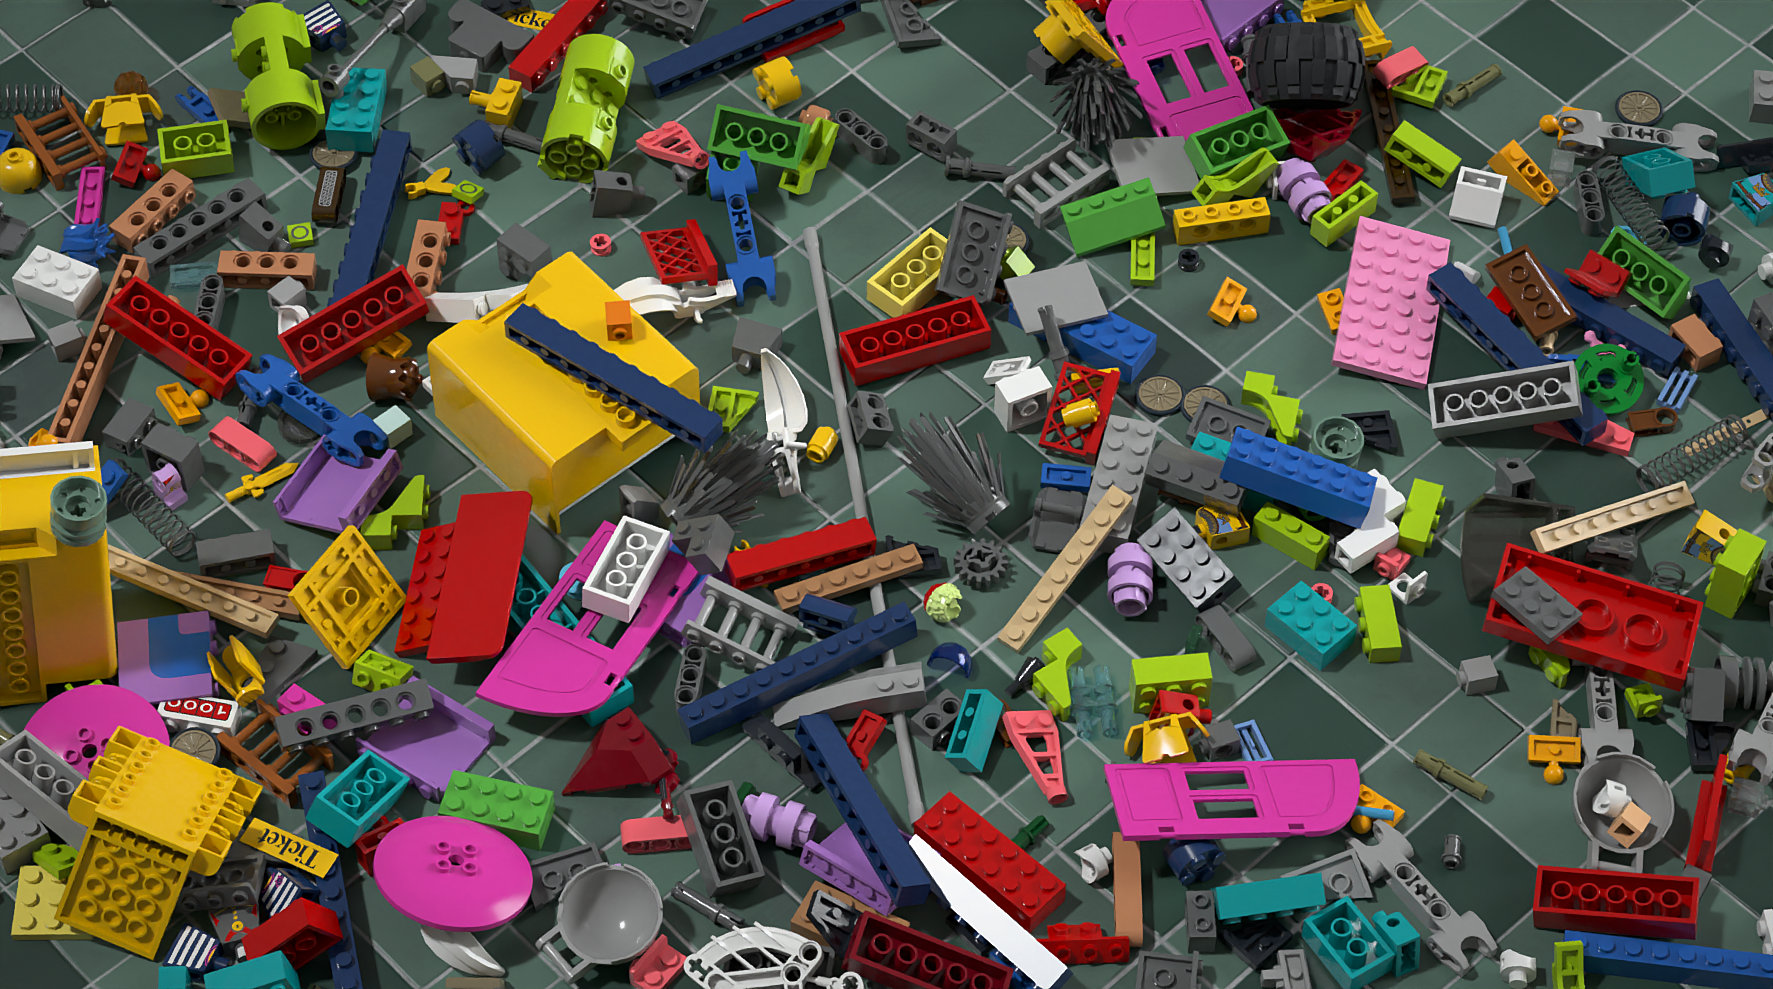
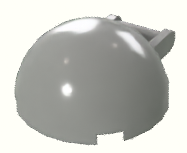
M1627 752L1601 754L1581 769L1573 785L1571 794L1572 812L1577 826L1588 839L1586 869L1642 873L1643 851L1651 848L1664 838L1672 824L1674 798L1667 780L1663 782L1653 770L1656 767L1640 756ZM1606 779L1623 784L1626 787V795L1631 796V802L1651 817L1643 833L1628 849L1607 833L1615 818L1596 813L1592 810V798L1606 786ZM1599 847L1614 853L1632 854L1631 866L1598 861Z
M605 862L587 867L577 873L566 884L558 899V925L543 935L536 942L535 946L539 951H544L565 975L564 980L568 985L576 982L598 964L618 965L631 961L643 954L652 945L659 933L663 917V905L659 890L652 879L644 872L625 863L624 866L608 865ZM561 937L575 954L584 959L574 968L569 965L552 945Z

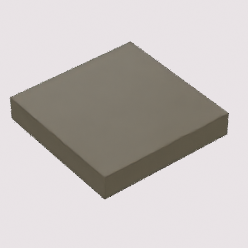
M218 88L209 89L207 94L218 121L227 120L230 127L251 129L247 112L243 113L241 107V99L245 98L244 92Z
M447 977L446 988L505 989V979Z

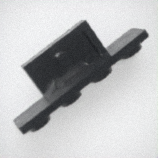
M1773 137L1717 146V156L1719 157L1717 167L1726 168L1740 165L1748 174L1752 175L1773 171Z
M761 712L755 714L742 725V730L810 791H813L822 784L802 748Z

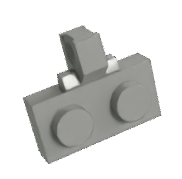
M1303 949L1278 950V965L1273 966V970L1261 971V988L1312 989L1305 951Z

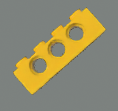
M1265 197L1174 210L1172 229L1177 246L1263 234L1269 232L1271 214Z

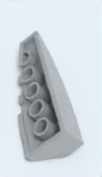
M915 662L870 669L774 705V723L781 730L797 727L799 716L828 713L832 721L858 718L863 709L878 715L923 708L927 705L922 663Z

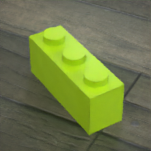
M1405 120L1394 132L1384 148L1385 151L1440 188L1451 177L1462 160Z
M1361 180L1312 216L1310 235L1325 247H1328L1354 228L1360 216L1367 218L1375 212L1378 193Z
M1417 478L1414 479L1398 529L1399 536L1396 548L1421 557L1424 555L1425 548H1431L1434 538L1431 530L1437 529L1440 519L1437 511L1443 510L1446 496H1442L1443 485Z
M1267 501L1254 517L1252 535L1312 570H1315L1327 556L1330 536Z
M1390 585L1360 587L1358 597H1354L1355 612L1360 613L1358 629L1360 633L1363 632L1364 634L1362 639L1363 653L1368 654L1369 663L1399 661L1402 644Z

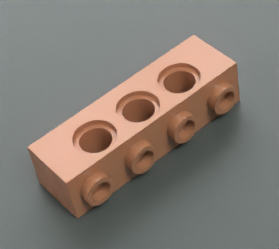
M171 169L109 225L110 233L115 234L112 241L134 254L133 247L161 230L167 222L177 216L180 210L193 201L196 197L193 181L176 170Z
M419 219L417 222L407 272L423 298L437 293V285H441L442 271L440 270L441 266L446 264L447 253L445 248L451 242V232L447 231L446 222Z
M221 250L217 275L222 278L224 288L271 289L287 276H290L296 282L300 281L306 290H314L317 263L315 253Z

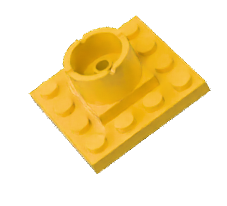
M1072 0L1045 1L1047 4L1046 8L1051 14L1033 31L1057 60L1065 64L1083 48L1088 53L1091 52L1103 63L1110 59H1115L1116 61L1110 64L1114 68H1120L1124 65L1076 3Z
M348 525L287 595L342 669H349L406 600L405 593L353 525Z

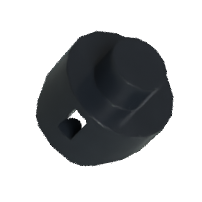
M1711 233L1707 234L1701 242L1698 252L1699 259L1710 269L1724 267L1730 260L1733 245Z

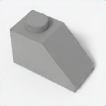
M432 55L431 59L444 71L446 87L452 93L470 94L472 90H476L479 76L477 59Z
M621 485L619 487L621 517L627 516L647 524L659 518L660 503L653 493L650 494L644 487Z

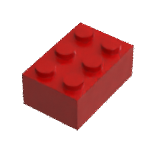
M301 897L294 900L279 913L274 914L260 926L252 929L250 933L241 939L247 961L281 950L296 971L342 940L343 935L336 911Z

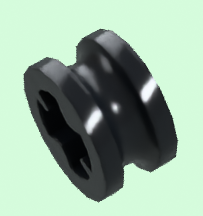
M1183 249L1178 256V267L1184 272L1195 271L1199 266L1198 252L1193 249Z

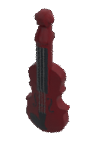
M668 748L663 749L662 752L674 771L655 783V792L661 796V808L664 811L663 819L670 821L674 818L672 810L674 805L671 801V793L678 786L680 778L675 773V768L679 764L677 761L678 755L674 750Z

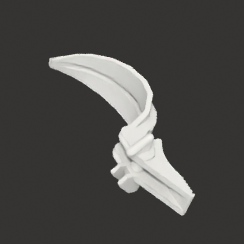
M640 277L626 282L614 290L623 300H630V306L640 315L658 311H671L674 313L675 318L694 316V320L698 324H701L703 321L700 314L704 313V311L737 296L732 279L718 281L716 286H696L695 281L684 282L682 290H678L667 284L662 285L660 280L654 277ZM714 293L717 294V295H714V296H711V297H707V296H709V295H711V294H714Z
M767 348L761 349V369L768 427L767 440H773L778 443V447L773 450L774 455L770 458L779 452H784L772 464L774 467L782 462L783 457L786 456L791 476L784 478L783 466L774 471L776 477H779L777 480L780 481L778 487L783 498L801 493L797 468V450L805 449L807 444L795 442L797 433L801 432L808 422V411L802 390L790 369L780 358Z
M422 924L421 933L425 943L439 958L449 965L467 973L481 976L500 977L505 974L504 968L486 952L471 932L445 931Z

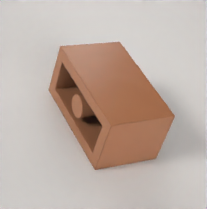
M1695 314L1671 325L1668 335L1686 345L1683 358L1695 372L1719 361L1723 348L1721 341L1714 337L1707 329L1706 324L1700 321Z

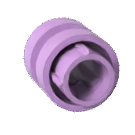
M1292 158L1285 161L1278 168V190L1283 198L1288 201V205L1296 218L1311 224L1312 216L1331 203V192L1325 183L1320 181L1319 174L1309 162H1304L1299 158Z
M1137 543L1121 544L1108 559V600L1115 606L1116 611L1123 616L1132 617L1142 614L1146 610V606L1153 599V582L1151 580L1153 577V560L1145 552L1143 546Z
M765 792L759 797L750 794L745 798L741 807L752 838L766 842L771 835L776 837L777 846L793 850L796 846L804 848V844L809 840H813L818 818L816 814L807 812L806 805L790 800L786 807L780 805V798L778 796Z

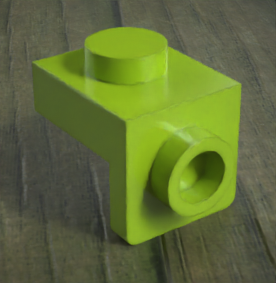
M1650 683L1626 688L1624 693L1636 718L1652 717L1660 713L1664 699L1662 695H1655Z

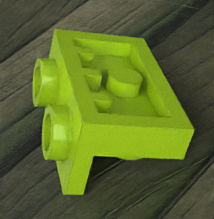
M368 650L354 663L352 684L372 692L405 683L413 675L414 666Z

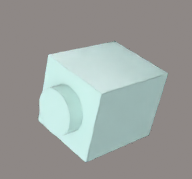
M396 405L373 420L388 437L387 447L389 449H392L413 434L411 419Z

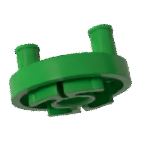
M1599 344L1585 350L1574 363L1578 371L1580 391L1587 394L1591 402L1598 409H1602L1607 417L1617 416L1632 408L1639 399L1644 387V373L1639 363V356L1635 357L1636 352L1628 351L1614 344ZM1601 374L1611 375L1615 381V386L1611 389L1601 387L1597 379L1598 376Z

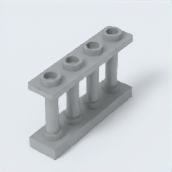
M1073 137L1061 142L1050 152L1044 153L1033 163L1027 164L1016 174L1010 175L1003 183V196L1006 199L1016 193L1034 209V225L1039 229L1062 215L1060 206L1090 197L1109 184L1110 168L1105 164L1098 168H1091L1075 154L1076 140ZM1068 159L1085 176L1075 180L1059 165ZM1051 170L1068 187L1062 191H1057L1041 176ZM1034 182L1051 198L1045 202H1039L1024 187Z
M708 576L699 594L705 597L706 600L695 622L687 620L681 635L693 643H699L709 648L715 654H721L730 658L735 664L744 665L757 672L776 663L772 660L782 638H791L799 620L724 582ZM715 603L728 608L727 615L718 633L704 627ZM738 614L751 620L741 644L727 638ZM760 626H764L774 632L763 656L750 650Z

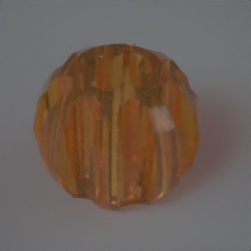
M132 70L122 72L114 83L115 95L147 94L148 84L145 77Z

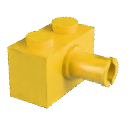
M499 78L494 92L491 94L472 90L469 104L486 107V121L498 125L504 124L511 129L523 102L522 83Z

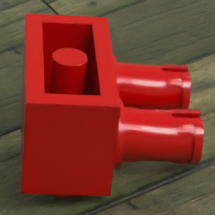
M383 815L380 820L372 825L373 831L365 832L354 842L358 862L370 877L374 876L373 862L379 843L391 830L404 823L401 818L389 822L387 817Z

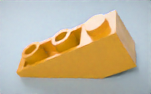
M1514 139L1487 161L1497 174L1507 176L1506 182L1543 206L1559 192Z

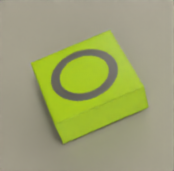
M467 180L462 181L452 189L453 197L469 204H473L484 195L483 187Z
M310 222L287 225L291 248L314 245Z

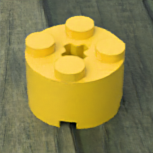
M784 56L752 70L759 85L756 87L757 94L761 100L765 99L771 110L791 103L802 95L798 76L793 77L790 70L794 68Z

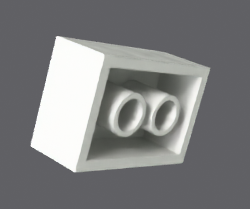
M37 245L12 277L18 297L76 320L79 319L103 287L98 268Z

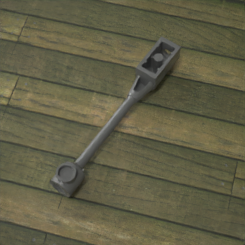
M394 0L386 9L379 28L342 66L338 64L328 65L327 72L318 82L319 88L329 99H340L343 97V88L350 81L349 72L386 33L393 29L405 33L426 11V0Z

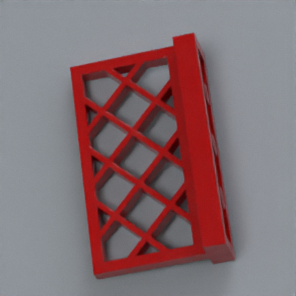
M696 219L686 220V227L640 232V239L662 285L705 280L708 286L718 285V264Z
M1064 361L1038 447L1083 458L1086 464L1095 465L1119 385L1121 372L1111 369V372L1107 373ZM1067 370L1076 372L1080 379L1069 383L1065 376ZM1094 377L1103 379V384L1095 389L1088 382V380ZM1084 383L1089 392L1078 396L1073 387ZM1069 390L1074 399L1063 403L1059 394ZM1092 396L1100 412V415L1097 416V421L1090 423V426L1083 430H1080L1079 427L1074 428L1076 433L1065 437L1060 429L1066 426L1065 422L1057 424L1053 414L1066 408L1068 404ZM1054 431L1061 438L1056 443L1045 441L1046 436ZM1080 437L1084 443L1083 450L1072 448L1069 442Z
M1720 754L1711 782L1701 781L1684 869L1689 863L1711 874L1728 787L1723 785L1728 755Z

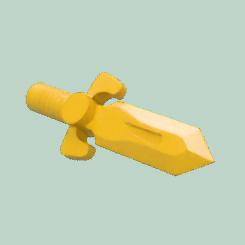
M284 463L254 478V481H251L253 480L252 474L242 476L243 486L224 494L226 501L230 503L244 495H252L254 498L260 497L264 493L262 488L294 473L299 463Z

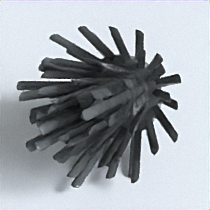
M1093 58L1091 63L1078 59L1076 61L1081 64L1077 68L1070 67L1066 70L1072 72L1070 73L1072 76L1057 79L1053 82V85L1059 83L1061 85H1068L1057 91L1050 102L1055 101L1069 91V94L1052 112L1053 117L1071 99L1070 106L1058 125L1056 133L1060 134L1065 123L1066 129L1069 127L1075 112L1070 136L1077 139L1080 137V147L1086 152L1089 151L1090 133L1092 134L1094 145H1098V141L1101 143L1106 142L1107 149L1113 147L1112 142L1115 140V137L1116 139H1122L1118 120L1123 122L1129 131L1131 122L1124 113H1128L1127 109L1135 117L1143 118V115L1120 93V90L1135 99H1138L1137 95L1119 84L1121 82L1137 87L1139 82L1135 79L1117 76L1121 75L1122 73L1120 72L1125 71V69L1122 67L1111 68L1109 65L1115 62V59H1110L1105 63L1098 61L1099 58Z
M920 412V421L925 426L926 432L914 418L910 419L909 425L919 437H916L910 431H906L905 428H900L920 454L903 437L898 436V439L909 451L904 450L903 454L912 463L909 464L902 457L897 459L931 487L930 491L942 500L927 491L922 493L917 489H912L906 493L932 506L934 510L941 512L937 515L926 512L923 515L966 527L974 535L1010 505L1004 494L1001 452L997 454L998 466L995 469L983 431L981 434L978 433L976 439L979 445L978 454L983 466L982 469L974 451L971 452L951 416L945 417L944 420L950 429L948 435L932 412H929V417L937 429Z
M737 429L705 466L704 464L711 455L713 446L706 451L694 469L693 467L700 456L699 449L696 448L688 466L683 463L684 458L681 455L668 498L660 504L661 509L667 517H670L676 527L678 521L719 514L730 527L739 525V522L765 516L763 513L756 515L749 513V511L756 509L753 505L757 503V500H749L780 482L777 481L779 477H773L765 483L760 481L786 463L780 462L774 467L763 471L784 453L779 452L770 458L774 455L773 450L778 447V443L773 440H765L760 444L767 437L766 432L746 448L751 443V439L757 434L756 429L747 438L746 435H743L732 446V440L738 434ZM740 529L733 530L735 533H743Z

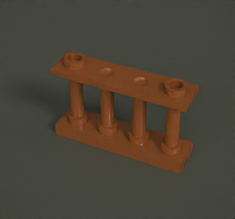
M64 95L60 96L62 109L32 122L31 120L27 121L22 113L13 117L17 133L29 151L38 158L41 169L56 191L65 188L63 178L66 177L65 174L95 161L100 167H105L106 170L105 159H108L103 146L99 147L78 117V112L73 102L69 103ZM65 117L71 123L44 136H37L35 134L37 129ZM74 132H77L80 136V139L53 151L45 149L46 144ZM85 146L90 151V154L63 166L55 164L56 159Z
M259 698L256 701L259 716L235 737H229L223 731L216 736L221 747L220 753L291 809L298 802L296 787L299 785L298 775L311 773L321 764L332 772L335 769L334 755L325 745L321 747H314L313 744L305 746L304 751L313 758L290 779L284 780L280 777L278 772L301 752L289 754L286 751L271 765H265L261 762L260 758L279 742L276 731L253 751H247L242 747V743L266 722L274 727V718L282 716L273 704H266ZM297 728V731L300 735L308 736L299 728Z

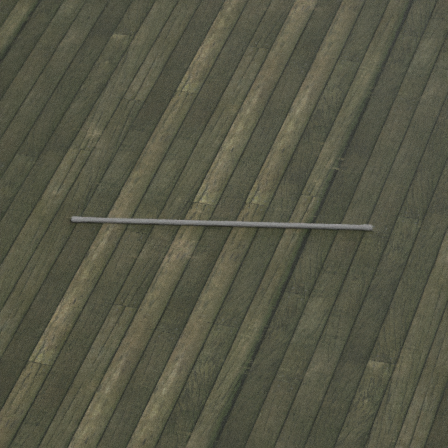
M807 227L803 230V237L809 258L856 519L866 517L869 522L819 253L817 230L814 227ZM874 554L863 558L864 560L875 557L876 555ZM881 582L869 586L874 616L886 610ZM893 649L881 654L883 667L896 666ZM903 710L892 712L907 793L911 827L914 828V823L925 812L921 802L905 711Z

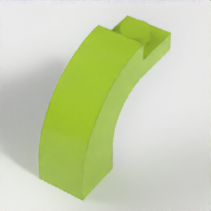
M1581 940L1554 942V963H1552L1553 989H1585L1583 943Z

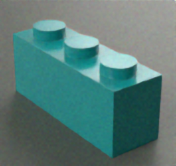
M966 689L944 757L960 772H982L1003 707V703L988 689Z

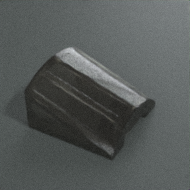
M1488 493L1482 494L1464 511L1461 532V572L1468 601L1490 602L1507 543L1538 552L1530 532L1576 516L1575 506ZM1573 545L1546 553V555L1574 563Z

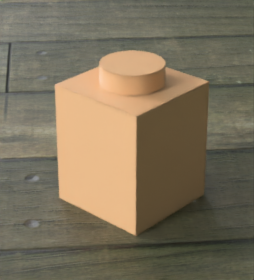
M1630 801L1614 819L1607 833L1628 849L1643 833L1651 817Z

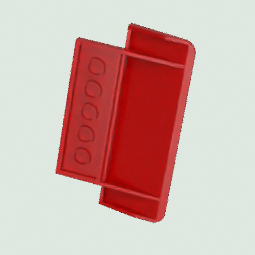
M509 491L461 495L456 522L421 530L394 653L399 658L428 652L426 659L431 664L463 663L490 659L501 652L506 637L533 497L529 492Z

